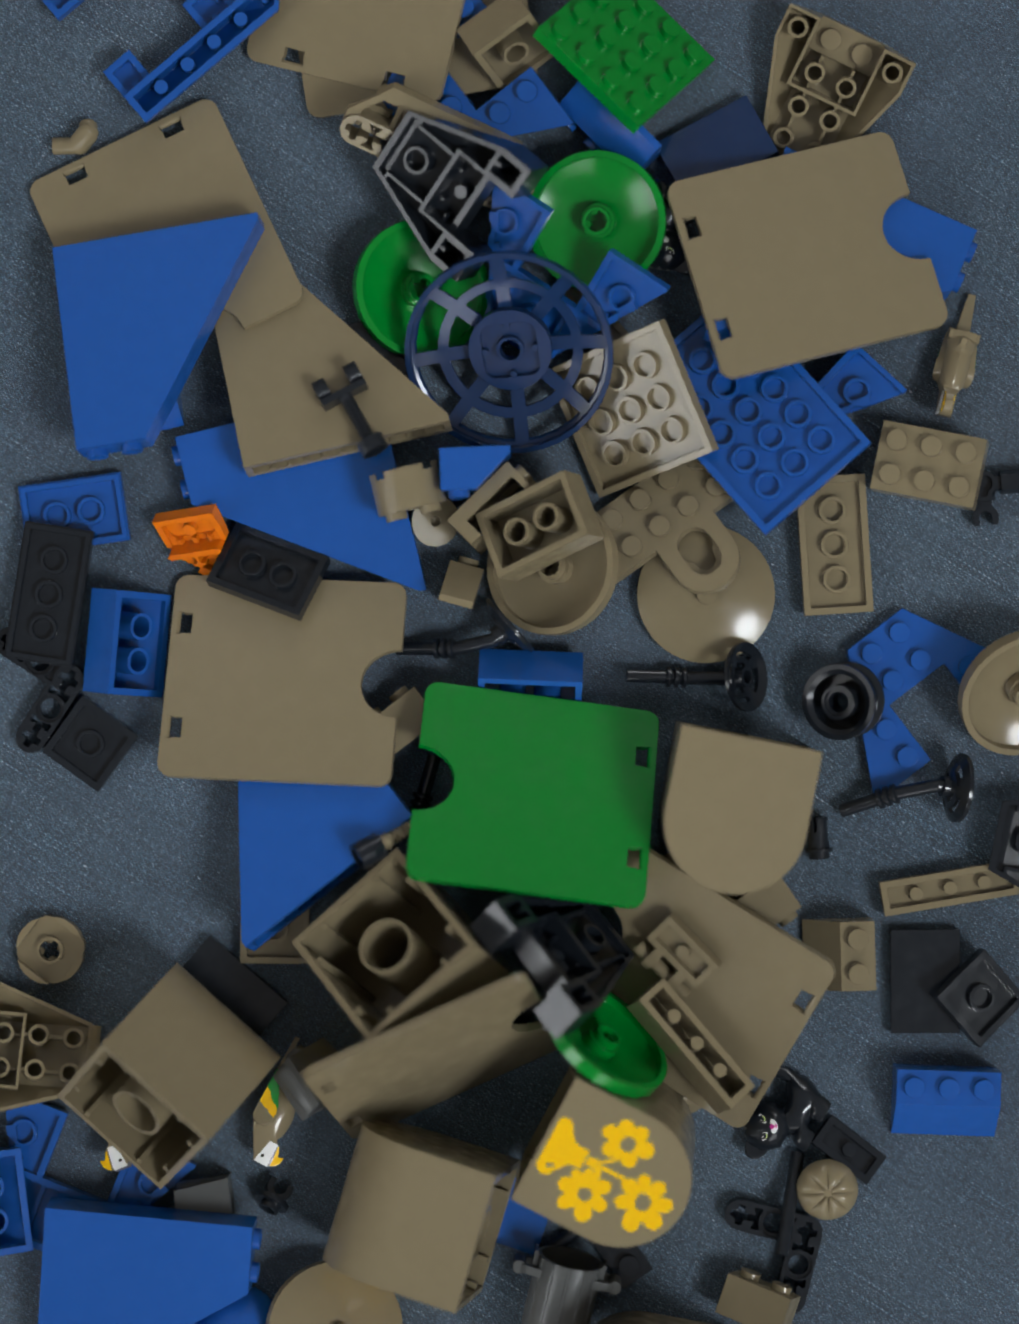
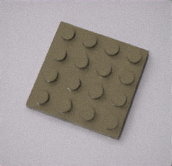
M665 319L654 322L613 341L614 363L610 384L603 401L593 416L573 434L599 498L719 449ZM593 349L583 354L581 370L573 387L586 400L590 399L600 379L604 349ZM572 359L552 369L565 379ZM562 398L559 401L568 422L578 411L566 399Z

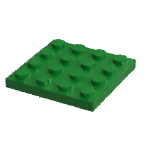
M571 0L540 25L532 35L633 134L709 68L715 60L655 0Z

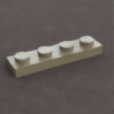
M989 863L878 882L883 915L885 917L1019 894V887L988 870Z

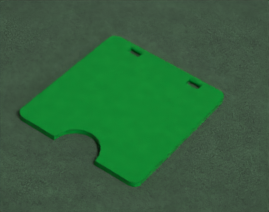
M443 682L430 684L424 695L419 748L434 752L448 764L453 775V789L448 798L441 804L429 809L412 810L405 864L406 873L413 880L628 909L639 907L645 899L659 732L657 716L650 711ZM636 750H648L646 768L635 765ZM628 850H640L638 869L627 867Z

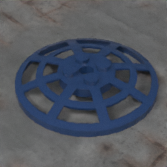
M516 250L490 251L476 254L456 262L440 273L426 287L415 304L407 325L404 344L405 366L410 381L438 404L423 380L420 367L440 363L448 383L461 397L450 414H448L453 430L448 433L472 446L510 445L511 453H527L542 450L560 443L576 433L593 416L602 403L610 384L614 363L613 337L609 321L600 302L590 288L573 272L557 262L537 254ZM504 259L533 262L549 268L561 276L550 289L530 280L508 278ZM490 261L492 280H487L471 287L461 294L458 299L440 289L448 279L460 271L478 263ZM572 285L583 294L591 305L602 334H581L580 326L573 312L561 299ZM510 288L527 290L542 298L531 311L522 307L512 306ZM490 290L496 291L498 308L487 312L483 316L466 305L480 294ZM432 300L448 310L440 327L438 349L417 353L419 324L426 306ZM553 306L565 319L571 334H550L548 327L542 319ZM457 316L474 327L469 344L449 346L450 331ZM512 340L519 345L520 352L515 356L506 355L501 349V344ZM583 348L604 349L600 379L594 393L589 400H586L573 387L581 370ZM555 349H573L571 366L565 379L549 367L552 352ZM470 358L471 364L479 376L469 388L458 377L452 365L453 360ZM540 378L555 390L544 399L526 405L524 388L536 383ZM489 385L510 390L512 406L494 404L482 399L480 396ZM562 398L566 399L578 411L571 420L557 429L542 435L529 437L527 416H533L548 410ZM472 407L493 416L513 418L515 439L488 436L469 429L461 424V421Z

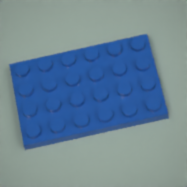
M701 315L674 339L719 448L696 459L766 536L867 449L871 442L800 363L738 379L724 377L719 371L711 341L708 342L702 339L706 331V325L703 315Z

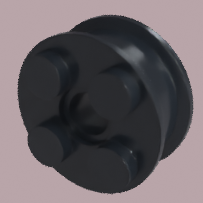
M850 661L827 665L817 670L808 679L802 695L803 712L808 723L817 733L832 740H847L867 733L880 720L885 705L883 687L877 676L866 666ZM840 692L844 693L848 698L849 704L846 710L838 704L837 699Z

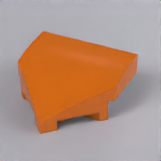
M216 504L156 513L152 521L166 547L171 549L168 556L169 560H183L195 567H199L198 573L209 575L229 534L227 525Z

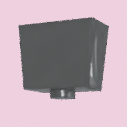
M324 1037L307 1047L301 1044L294 1048L273 1075L302 1121L326 1108L308 1087L302 1076V1072L310 1065L339 1053Z
M231 1172L177 1182L173 1191L175 1205L170 1206V1208L236 1214Z

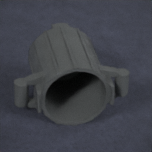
M536 1244L533 1256L518 1252L513 1257V1271L531 1275L521 1319L522 1324H590L597 1292L603 1291L617 1295L621 1291V1277L618 1274L605 1273L607 1259H603V1262H601L599 1258L588 1252L558 1245L541 1246L539 1248L540 1244Z

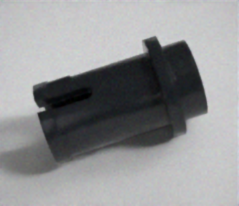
M817 816L810 817L807 830L809 848L805 849V853H809V859L811 860L830 858V852L833 851V848L829 847L828 816H820V818H817Z

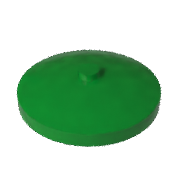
M603 150L576 153L552 166L534 189L532 195L554 209L533 246L535 254L562 265L573 272L587 286L612 248L646 270L649 269L659 255L667 230L665 201L653 177L645 168L631 158ZM546 268L547 271L551 273L555 278H560L561 275H559L558 273L549 268Z
M407 221L399 222L382 230L366 245L357 261L353 276L354 304L364 328L381 346L405 357L404 344L407 325L415 304L426 287L443 272L441 268L430 260ZM482 265L475 277L458 282L450 278L440 289L458 299L461 294L471 287L488 280L485 265ZM486 292L478 295L466 304L482 316L485 315L487 309ZM432 300L426 306L419 324L417 353L438 349L440 327L448 310ZM457 316L450 331L449 346L465 344L470 339L474 327Z
M611 992L601 1006L574 1032L558 1039H554L550 1034L561 1053L578 1071L595 1084L612 1093L630 1098L646 1097L652 1094L666 1077L667 1059L665 1052L627 1009L628 1004Z

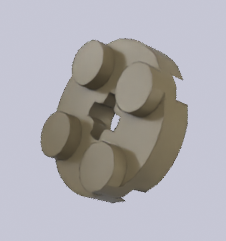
M48 914L32 920L21 930L16 941L17 961L20 969L31 980L41 984H56L68 980L78 972L85 959L87 943L83 938L81 930L71 920L63 916ZM45 941L47 943L55 941L58 944L57 950L60 952L58 957L52 955L46 958L43 955L46 949L42 945Z

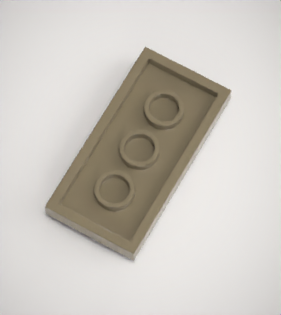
M865 473L836 475L797 509L804 616L874 612Z

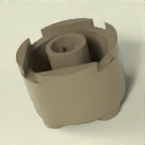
M437 460L430 461L432 468L424 469L421 462L384 471V479L378 481L375 474L370 475L369 479L378 516H385L386 521L390 523L408 518L407 511L420 508L423 515L442 510L440 503L447 501L445 492L441 491L440 470Z

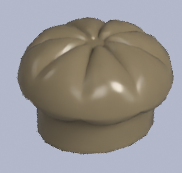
M832 1159L818 1160L808 1165L801 1172L796 1185L797 1199L801 1207L815 1218L821 1220L838 1219L847 1214L854 1206L858 1197V1182L851 1169L845 1164Z

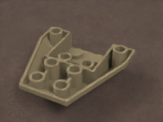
M790 3L775 34L763 125L781 155L785 147L798 152L860 137L901 96L916 63L887 44L825 14Z
M0 982V1112L60 1099L57 1095L89 1059L93 1023Z

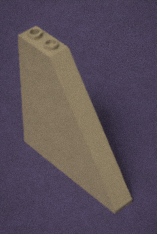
M302 284L304 296L297 306L245 330L235 316L222 311L215 325L242 463L248 477L360 452L357 444L361 441L360 436L342 404L325 411L311 385L313 382L323 378L332 394L350 385L342 367L353 361L356 363L368 386L367 390L354 396L355 401L359 405L374 433L381 432L388 445L453 431L447 412Z

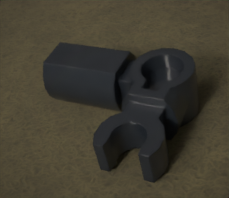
M1019 469L999 471L998 476H994L989 471H983L976 510L973 511L971 516L973 526H980L979 516L982 512L989 513L991 525L998 524L999 514L992 506V501L996 500L995 490H999L1000 494L1019 493Z

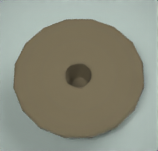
M449 499L440 503L442 510L423 515L420 508L413 511L411 518L413 534L423 544L438 547L447 544L456 535L457 530L447 520L458 509Z

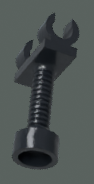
M353 361L342 367L350 385L333 394L323 378L313 382L311 385L325 411L342 404L360 436L361 441L357 444V447L362 457L369 459L383 452L388 447V443L381 432L374 433L359 405L355 401L354 396L367 390L368 386L356 363Z

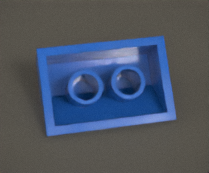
M579 81L560 102L561 106L574 121L573 125L565 127L570 132L576 129L585 138L582 144L588 151L603 150L622 154L639 163L645 169L660 156L662 145L644 126L634 134L630 132Z
M510 445L439 448L441 491L445 492V495H448L451 501H467L471 494H474L496 471L511 459Z
M92 588L83 691L163 698L172 595Z
M483 649L479 652V688L582 701L583 653L530 652L527 650Z
M893 1063L890 1132L994 1137L1001 1108L1002 1072L996 1067Z
M0 1147V1256L33 1251L21 1147Z

